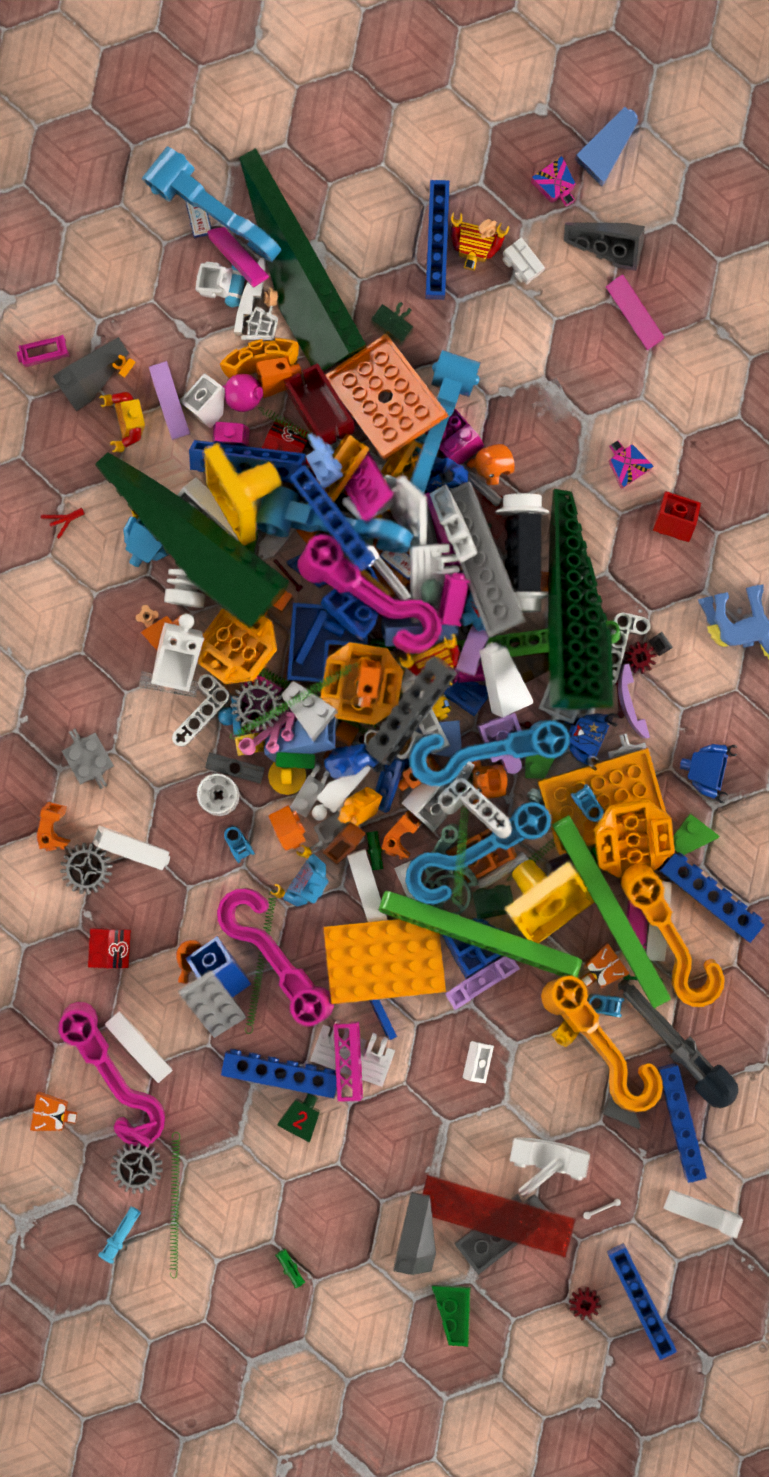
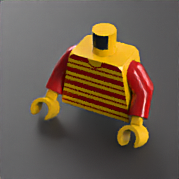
M454 212L451 214L453 224L451 225L450 238L454 249L459 252V257L466 258L464 268L474 271L477 261L485 262L486 259L492 258L501 249L505 235L510 227L508 226L506 231H502L500 229L502 223H500L496 232L491 237L481 238L482 233H480L478 225L462 222V213H460V219L458 220L453 218Z
M129 392L100 396L99 398H104L105 404L101 405V407L115 404L123 439L122 441H111L110 445L116 446L112 452H123L125 447L140 441L145 427L139 399L134 400Z
M452 634L453 639L447 640L446 636H444V641L431 646L425 652L414 654L412 658L407 653V660L400 658L402 666L408 668L412 674L417 676L425 668L426 662L435 656L444 660L455 670L460 654L455 634Z

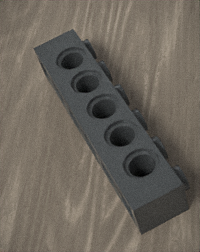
M433 656L429 659L422 672L415 677L414 683L409 690L404 692L401 701L392 709L388 719L381 724L380 730L370 739L366 750L380 763L391 765L458 672L438 657Z

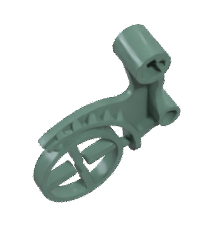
M454 823L444 827L441 832V838L437 841L431 853L446 855V850L459 838L460 827ZM453 829L455 833L450 837L448 832ZM430 866L425 869L427 877L423 885L428 883L431 885L430 889H434L436 884L438 886L444 885L440 881L441 879L448 877L456 878V874H453V870H448V874L438 877L433 882L430 878L435 873L445 869ZM468 866L464 867V869H458L463 870L460 872L466 875L471 882L468 883L464 878H456L457 880H462L459 885L463 884L468 894L465 906L454 896V902H459L455 904L460 910L450 913L456 915L464 912L469 906L472 898L470 887L479 885L475 874ZM445 900V901H443V902H440V903H438L437 905H436V904H431V905H432L433 907H436V908H439V909H440V907H441L447 900Z

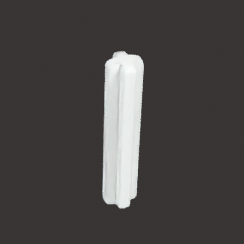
M378 556L377 561L373 563L374 567L402 601L409 600L411 598L410 593L382 558Z
M521 852L515 859L499 866L479 879V888L484 890L513 871L518 865L527 861L528 858L525 853Z
M558 1158L554 1159L519 1188V1193L522 1197L529 1195L563 1166L562 1162Z

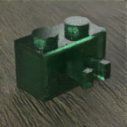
M402 302L398 303L395 313L382 304L372 317L371 324L383 333H387L390 338L402 346L413 332V326L403 319L409 316L412 310L408 308L405 313L399 316L400 308L403 306Z
M501 884L492 889L480 888L476 892H472L477 920L507 915L509 913L505 908L514 902L510 885Z

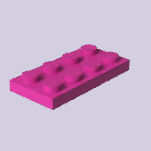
M368 451L345 485V489L358 513L366 522L394 495Z

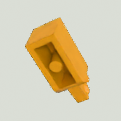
M367 786L345 800L338 820L342 823L350 821L356 826L360 825L377 814L382 795Z

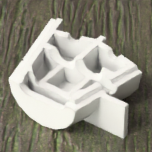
M256 306L249 320H246L248 335H242L241 340L274 339L278 317L272 315L273 306H270L269 312H265V310Z

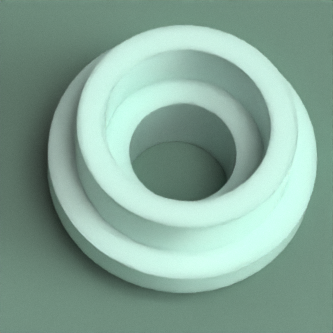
M531 788L530 792L527 793L529 801L532 803H543L540 790Z

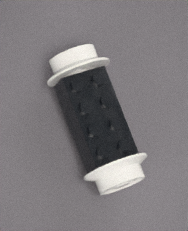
M504 495L503 508L496 510L495 514L508 516L505 521V531H507V539L505 540V550H507L505 569L507 570V576L521 612H541V600L549 596L547 593H538L541 591V515H547L549 511L542 508L541 495Z

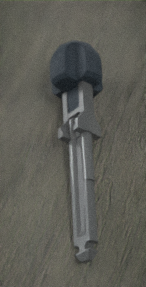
M621 980L618 983V989L623 990L622 995L673 1050L669 1056L675 1062L682 1064L698 1081L695 1085V1090L713 1107L724 1108L731 1105L738 1095V1084L722 1065L713 1067L697 1050L696 1042L691 1037L684 1040L672 1025L652 1007L651 1003L634 985L628 984L629 980Z

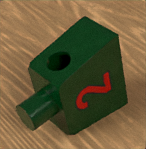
M308 1093L304 1101L296 1098L280 1118L277 1126L310 1142L320 1110L314 1107L318 1097Z

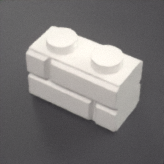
M522 237L503 251L504 258L502 259L509 268L513 267L516 271L514 275L520 283L528 284L545 269Z

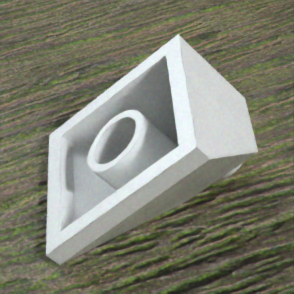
M204 373L183 396L180 403L202 423L211 428L223 415L225 388Z

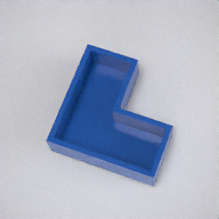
M293 603L287 680L320 683L321 681L323 683L329 645L344 646L348 642L367 645L368 635L361 640L345 628L343 635L339 637L321 628L303 664H298L293 660L318 610L327 612V618L337 623L339 622L322 605Z

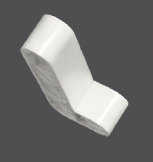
M619 613L613 619L615 622H617L619 617H625L627 620L625 627L619 626L622 644H612V654L618 657L617 663L612 664L613 668H616V671L613 670V685L618 680L629 633L643 635L650 629V622L644 617L629 613ZM638 621L645 623L646 628L644 631L637 630L636 623ZM610 630L611 635L616 633L615 630Z
M210 674L202 675L198 681L199 687L208 697L172 735V740L177 746L183 747L188 745L230 701L229 691ZM205 678L212 679L213 684L210 688L203 687L202 682ZM219 691H224L227 695L226 699L222 702H219L216 698ZM211 705L213 713L208 716L203 713L204 706ZM198 719L200 722L199 728L192 729L190 721ZM185 726L190 732H193L192 735L189 733L185 735V742L177 741L179 739L177 735L186 732L183 729Z
M464 778L456 779L438 797V803L445 814H453L464 805L499 838H506L512 832L508 818ZM462 787H465V788H466L465 791H463V792H458V790H459L460 788H462ZM473 800H479L477 804H471ZM446 801H452L450 805H444ZM487 812H493L489 817L484 816Z
M670 1190L664 1205V1209L719 1229L720 1232L737 1238L743 1222V1218L734 1212L674 1190Z

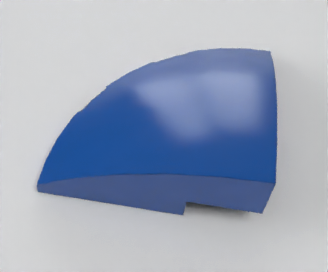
M371 566L366 567L365 570L378 581ZM333 589L320 602L341 625L361 640L368 635L376 623L378 612L352 593H340Z
M478 918L470 919L482 923L484 925L496 928L495 926L489 924V922L486 920ZM442 935L465 979L502 956Z

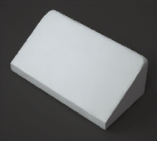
M475 1041L470 1042L463 1073L464 1079L486 1083L494 1048L493 1045Z

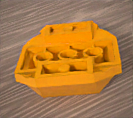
M221 609L203 633L204 639L197 663L225 684L254 681L277 650L272 622L265 616H262L249 629L227 610Z
M348 642L327 658L323 679L327 682L326 677L330 680L329 675L334 679L332 674L337 677L336 672L340 675L339 670L343 673L342 668L346 671L345 666L349 669L348 664L351 666V672L348 671V674L345 673V676L342 675V678L338 676L339 680L335 678L336 682L332 680L331 683L329 682V686L327 684L326 687L323 686L321 698L337 710L336 719L375 725L390 715L392 709L398 705L404 671L387 648ZM361 659L381 662L377 696L371 699L370 707L360 706V696H357L356 682L359 678Z
M648 799L609 806L594 830L598 866L600 869L618 878L622 876L624 870L634 864H645L652 870H656L668 857L675 853L671 817Z

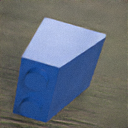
M218 936L186 957L197 979L212 970L232 998L251 985L245 972Z

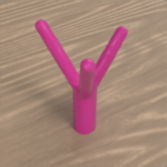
M154 1121L134 1128L117 1124L115 1132L133 1136L148 1148L152 1140L136 1131L157 1125V1122Z

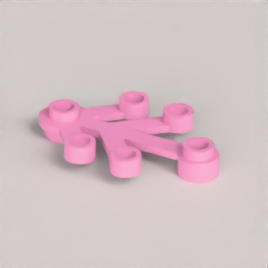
M289 706L288 710L284 707L285 712L281 709L282 714H275L276 717L281 716L278 721H275L273 718L270 720L273 723L272 727L266 723L267 729L254 739H242L238 745L241 752L245 755H252L256 750L255 747L271 735L269 742L266 744V749L272 754L276 753L279 750L277 740L284 723H286V726L281 732V736L285 741H291L294 738L292 729L297 717ZM269 708L266 710L268 715H270L269 711L272 712L273 708ZM262 725L259 726V731L255 730L253 733L260 732L263 729Z

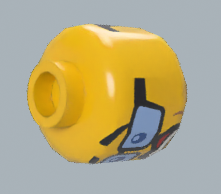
M444 694L440 696L432 707L438 722L448 718L447 714L451 711V706Z

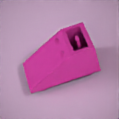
M454 409L453 414L448 419L438 451L444 458L448 457L461 465L481 450L484 444L478 433Z

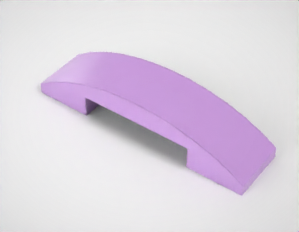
M167 361L150 366L151 377L172 440L190 435Z
M472 625L456 667L457 671L475 676L481 661L479 650L485 648L489 639L486 631H477Z
M623 664L618 676V694L623 713L630 726L641 738H650L645 719L637 720L627 684L633 683L634 680L629 664Z
M503 956L450 989L445 995L454 1010H456L520 968L515 960Z

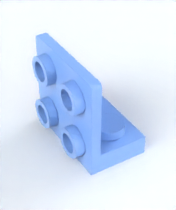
M311 433L308 437L315 450L308 454L306 458L321 487L325 489L343 476L340 470L342 466L333 457L334 451L328 443L325 444L320 437H315Z

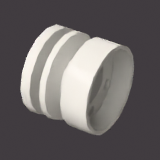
M169 569L168 575L176 576V579H167V582L175 585V589H166L164 602L204 608L206 595L197 592L199 588L186 578V573L182 569Z
M223 774L208 775L201 781L197 790L199 804L205 811L215 816L230 814L239 803L240 794L238 787L232 779ZM223 791L222 796L224 798L222 800H215L217 797L215 793H221Z

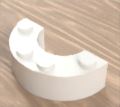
M526 1137L514 1138L510 1161L514 1162L515 1166L526 1167V1165H536L535 1167L544 1169L554 1159L558 1158L563 1166L557 1172L569 1174L571 1178L577 1180L586 1178L590 1158L589 1152L548 1140Z

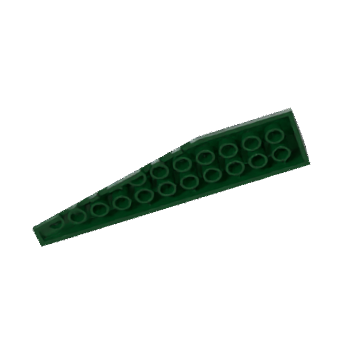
M255 148L239 157L257 227L271 237L281 248V252L273 262L267 261L273 287L278 294L279 310L310 366L318 363L324 372L364 349L366 343L291 208Z
M109 452L96 462L95 466L108 482L116 487V492L124 497L128 502L129 508L138 514V519L156 541H159L164 546V551L173 557L178 568L186 573V578L249 629L285 594L290 582L178 495Z
M554 489L551 507L548 564L550 707L565 710L613 708L612 635L610 629L607 628L606 613H603L601 595H598L596 587L598 584L591 559L586 552L587 545L586 541H583L581 534L582 526L581 523H578V512L571 491Z

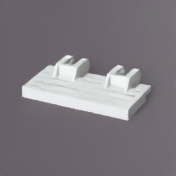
M438 543L410 546L411 600L422 601L421 587L427 580L436 579V581H439L444 586L446 574L450 575L449 573L459 572L458 566L444 567V562L458 561L456 554L441 555V553H449V544ZM441 596L437 600L438 605L432 606L437 611V613L439 611ZM411 617V622L420 623L418 619Z
M336 1020L335 1024H340L341 1021ZM323 1024L310 1061L336 1070L334 1028L330 1036L328 1033L331 1027ZM349 1028L344 1030L345 1033L342 1038L344 1041L348 1038ZM372 1033L367 1049L364 1048L367 1040L360 1038L362 1080L382 1087L395 1050L387 1048L385 1055H382L388 1038L384 1037L381 1041L379 1052L371 1051L377 1038V1034ZM344 1045L340 1049V1055L347 1060L350 1056V1050ZM344 1065L341 1068V1072L351 1076V1069Z

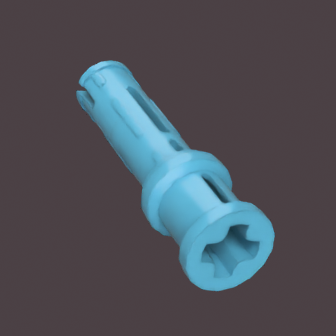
M131 1206L114 1235L107 1239V1245L98 1254L104 1261L110 1264L114 1263V1257L119 1250H122L124 1239L141 1214L138 1209Z

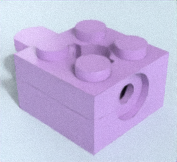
M515 713L476 725L483 743L503 740L507 737L508 733L521 731ZM510 754L489 758V761L492 763L501 760L505 771L511 774L519 772L522 768L520 758H513Z

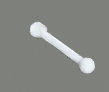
M614 1199L612 1203L591 1212L585 1211L583 1217L590 1219L591 1215L612 1206H619L621 1201L620 1199Z

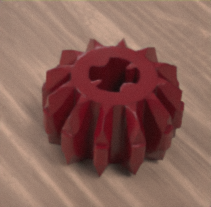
M636 642V648L631 644L629 649L632 652L625 651L624 653L630 656V658H625L624 662H631L629 666L630 668L634 666L633 673H637L639 668L640 673L644 674V667L646 670L651 671L652 669L649 664H656L651 658H655L657 655H650L649 653L654 648L650 647L647 650L646 642L642 648L640 642ZM642 653L644 655L642 657H645V660L639 663L636 661L638 658L636 659L635 657Z
M579 1287V1294L572 1292V1296L575 1299H569V1303L573 1304L569 1309L570 1311H575L574 1317L580 1315L581 1320H584L585 1315H587L589 1320H591V1313L596 1316L598 1315L596 1309H600L601 1304L597 1302L601 1298L600 1296H595L597 1293L595 1290L590 1292L589 1287H586L585 1292H583L581 1287ZM583 1300H586V1302H590V1303H587V1304H588L587 1307H584L583 1305H580V1304H583V1303H582Z

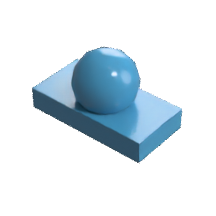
M231 696L232 703L237 704V700H233ZM237 707L222 708L218 713L219 722L225 726L233 724V731L239 735L237 730L239 729L242 733V721L237 722L235 720L240 716L239 713L236 715L232 714V711L237 710Z

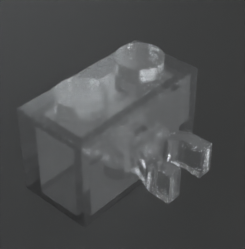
M557 378L539 386L538 391L543 401L533 403L532 407H542L544 405L547 407L543 408L542 412L537 413L538 418L542 417L546 411H549L556 424L573 415L574 411Z

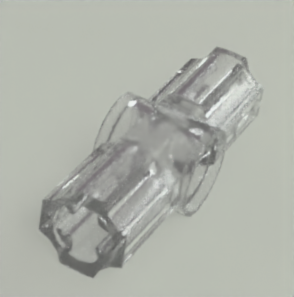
M141 672L139 688L196 698L198 681L192 680L189 692L175 688L166 690L164 686L151 683L153 673Z

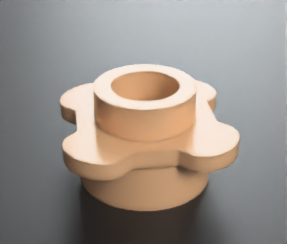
M487 219L480 224L481 238L491 237L496 232V221Z
M272 287L267 289V292H264L263 302L266 303V308L276 306L278 294Z
M143 605L141 612L136 615V620L144 623L148 628L158 618L159 614L157 611L151 610L148 605Z

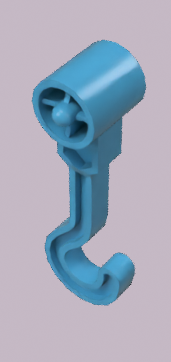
M166 146L142 177V180L151 188L152 193L161 196L169 202L177 194L193 207H199L233 233L249 241L247 246L267 261L273 262L281 252L278 244L255 224L235 214L208 194L204 187L191 177L195 168L186 160L185 155Z
M442 350L438 362L432 365V370L435 373L431 385L440 388L437 400L447 412L448 417L429 429L411 482L423 495L448 419L454 412L459 394L470 397L473 385H477L480 381L477 373L481 362Z
M279 487L263 496L255 519L256 528L260 531L276 537H288L291 528L307 532L321 530L331 533L310 505L300 503L301 497L296 492ZM346 518L361 539L379 538L376 545L378 549L393 553L408 552L412 534L402 526L381 519L372 518L366 522L363 519Z
M540 720L535 722L529 729L508 733L507 737L503 740L467 746L458 750L451 756L445 767L439 771H432L427 767L426 757L431 750L441 748L444 744V739L439 734H429L420 738L413 745L409 754V766L413 775L420 782L429 786H443L450 783L463 767L471 761L508 754L513 758L531 755L556 758L567 750L569 734L567 729L558 722Z
M528 802L519 805L508 819L512 828V832L508 837L499 838L492 832L487 838L467 848L464 853L465 856L458 855L457 857V855L449 856L431 852L418 855L410 862L406 870L405 882L408 891L415 899L425 904H437L449 899L452 891L448 886L441 885L435 889H428L422 884L421 874L426 868L434 866L445 870H456L457 867H466L498 848L507 850L526 838H540L548 832L551 826L549 811L539 803ZM457 860H464V861H461V862H463V864H459V865L456 864V861H457Z

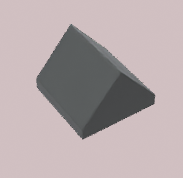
M663 631L649 640L658 656L673 648Z

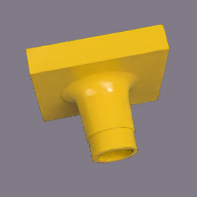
M218 444L205 449L206 485L239 542L245 546L256 540L255 506L253 502L271 493L272 490L281 487L280 477L271 462L236 475Z
M527 860L518 865L512 873L513 879L524 895L505 909L525 938L539 944L595 902L569 862L547 877L533 860Z

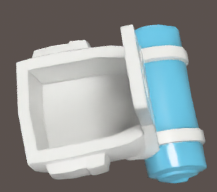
M217 262L201 263L195 290L201 296L210 298L220 296L225 298L226 305L239 307L245 278L233 265L231 268H226Z

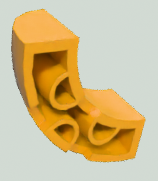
M275 338L272 341L255 340L249 342L248 346L240 350L235 349L221 361L220 367L230 379L237 374L251 375L257 372L256 362L285 357L289 366L295 365L298 357L299 344L296 341L283 338Z

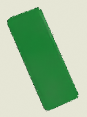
M277 752L275 765L276 767L313 769L315 766V755Z

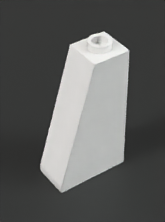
M490 643L485 648L479 650L491 712L500 717H505L533 704V699L507 648L497 643Z
M100 825L92 842L100 849L163 870L164 866L167 867L170 860L167 850Z

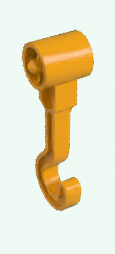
M645 864L629 866L621 876L620 884L622 890L633 905L642 910L650 925L658 927L673 952L675 962L672 970L671 984L674 992L683 1003L692 1007H704L712 1004L720 997L724 989L725 978L721 967L714 959L706 960L703 965L707 974L705 984L700 988L688 986L692 959L688 948L671 921L673 912L663 897V883L649 866Z
M564 976L548 982L541 994L545 1009L551 1014L561 1015L575 1033H582L609 1067L610 1094L614 1102L622 1109L630 1112L646 1111L655 1106L661 1098L663 1090L662 1078L657 1068L650 1063L642 1064L638 1068V1074L644 1082L643 1092L638 1096H634L628 1091L627 1063L618 1048L599 1026V1015L587 1001L588 993L584 982L574 976Z

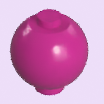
M249 374L234 375L223 385L225 388L224 401H226L230 408L238 412L253 410L263 397V389L260 383Z

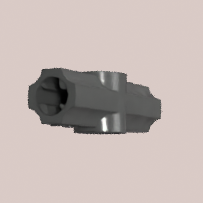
M209 752L205 766L206 769L261 784L265 771L264 767ZM235 762L240 765V771L236 774L230 771L231 764Z

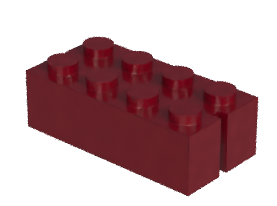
M318 363L303 370L305 385L302 384L300 373L284 379L286 393L309 431L315 437H320L325 444L331 445L336 442L337 437L341 440L346 434L351 435L355 433L353 419Z

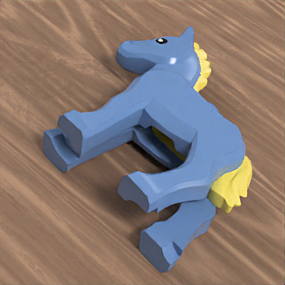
M764 584L746 588L753 616L734 624L727 618L725 611L726 602L729 599L728 592L714 595L715 600L713 596L698 599V603L706 615L707 623L711 625L707 627L708 633L712 635L711 638L716 644L721 647L742 644L743 648L754 646V641H759L764 656H767L769 660V619L764 614L761 601ZM714 601H715V605H716V611H715L714 608H713V602H714Z

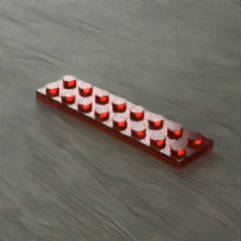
M427 1175L422 1194L430 1196L433 1218L566 1257L576 1222L575 1218Z

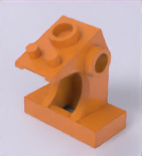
M48 802L41 809V819L37 832L39 849L45 848L46 851H52L60 847V850H63L70 843V839L62 838L54 831V822L59 821L65 815L67 806Z
M407 810L385 835L381 849L385 850V853L388 855H399L401 860L404 858L408 859L411 853L401 844V835L406 832L414 834L422 824V821L411 811Z

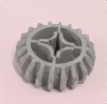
M255 679V685H252V682L249 681L247 682L249 685L247 688L242 683L240 686L244 690L242 692L238 689L235 690L236 693L240 694L239 697L232 696L233 700H237V704H231V707H237V710L232 711V714L236 715L239 713L240 715L235 720L238 722L243 719L244 721L241 723V726L244 727L246 723H249V726L252 728L250 722L255 725L254 721L249 720L247 716L253 712H258L262 717L263 714L265 715L266 723L272 727L273 723L270 721V717L269 721L267 720L268 717L264 705L272 698L273 709L277 713L275 707H279L278 705L283 707L282 703H277V700L282 699V696L275 697L279 690L271 691L272 683L265 687L266 680L262 681V685H259L258 679ZM261 689L268 694L261 698H256L251 693V690ZM246 694L250 705L242 712L241 702ZM251 697L257 700V702L259 700L263 701L260 705L263 714L260 710L257 711V708L255 710L252 709L254 703ZM272 715V718H273L275 721H278V720H279L278 717H276V716L274 717V716ZM262 720L263 724L260 722L259 724L262 725L263 730H266V723ZM256 724L255 730L259 731V726Z
M82 843V849H80L79 845H75L76 852L69 849L68 851L71 856H63L68 862H61V865L66 866V869H62L60 872L67 873V876H64L62 879L70 880L66 884L67 887L74 884L72 888L74 892L79 887V894H83L84 889H86L87 895H90L91 888L97 893V886L102 889L105 888L102 881L106 883L110 881L105 876L112 875V872L107 871V868H112L113 865L106 864L111 858L107 857L104 859L103 856L107 852L103 851L100 854V848L98 847L93 850V843H90L89 849H87L86 843ZM87 853L82 864L73 863L79 854ZM93 855L99 859L102 869L93 865ZM88 863L90 865L89 867H91L92 870L96 871H89L85 875L84 871H82V868L79 867L86 866V864ZM71 868L80 872L81 883L74 878ZM91 874L100 875L95 883L86 885Z
M140 1143L137 1144V1147L130 1144V1148L124 1144V1151L121 1149L117 1150L120 1156H113V1159L117 1162L111 1163V1167L116 1168L111 1171V1174L118 1175L114 1178V1182L121 1180L118 1187L121 1188L125 1184V1192H128L130 1187L133 1194L136 1193L137 1188H139L140 1193L144 1192V1187L150 1191V1184L153 1186L157 1185L154 1179L160 1180L161 1178L156 1172L160 1173L163 1171V1168L157 1167L163 1163L162 1160L156 1161L160 1154L153 1155L154 1147L149 1151L147 1147H141ZM130 1153H140L136 1160L124 1158ZM145 1156L151 1161L152 1171L144 1164ZM141 1159L139 1168L142 1170L136 1171L133 1176L135 1167L132 1164L136 1165ZM122 1164L130 1171L129 1179L122 1172ZM138 1175L149 1176L143 1182H134Z

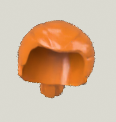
M196 940L185 941L178 947L176 959L179 967L182 969L178 983L188 984L189 975L193 970L186 957L203 946Z

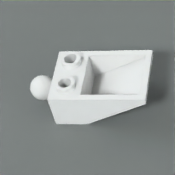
M183 614L179 618L180 626L164 622L151 683L189 692L204 638L202 631L191 629L194 625V618L190 614Z
M366 766L356 775L341 777L328 783L317 796V799L322 804L312 809L313 818L316 820L325 819L328 808L334 813L336 811L340 812L346 798L371 770V767Z

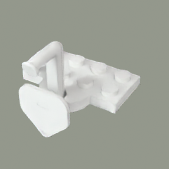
M390 475L384 476L394 495L374 516L389 509L397 520L398 525L407 529L412 534L410 546L426 545V497L404 476L398 479ZM344 498L342 504L358 520H362L351 498Z

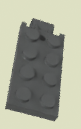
M517 1194L454 1244L479 1275L537 1230L542 1224L536 1219L542 1216L547 1209L535 1194L526 1199L524 1203ZM523 1214V1218L520 1219L518 1216Z

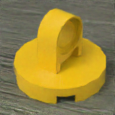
M275 762L270 767L268 774L269 783L272 788L278 793L285 795L298 792L306 781L307 776L306 770L303 768L276 767Z

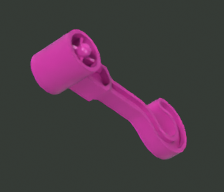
M328 535L316 536L308 543L300 555L298 569L306 580L312 583L325 581L340 593H352L378 613L388 618L402 619L412 617L418 619L423 626L422 634L413 635L406 630H400L393 637V644L400 650L419 654L427 651L438 640L441 633V620L437 611L430 604L421 600L396 601L362 578L359 568L343 557L342 548L336 539Z
M249 888L235 889L227 893L220 901L217 910L218 923L221 929L229 937L254 943L280 977L279 986L291 1001L290 1012L295 1021L304 1026H313L326 1020L334 1009V1004H331L330 992L323 987L315 986L302 968H295L268 933L256 927L243 926L235 918L236 908L241 904L250 906L255 913L266 912L269 908L266 898L258 891Z
M85 1002L70 1004L65 1008L59 1022L58 1031L61 1038L67 1044L76 1046L86 1063L95 1065L113 1095L122 1104L145 1111L149 1115V1123L157 1122V1125L136 1131L152 1140L153 1143L161 1135L165 1125V1112L162 1104L155 1097L133 1090L126 1084L107 1053L109 1045L97 1027L98 1015L96 1010ZM124 1117L117 1118L114 1123V1131L117 1124L134 1128ZM115 1132L127 1144L137 1146L140 1143L133 1136Z

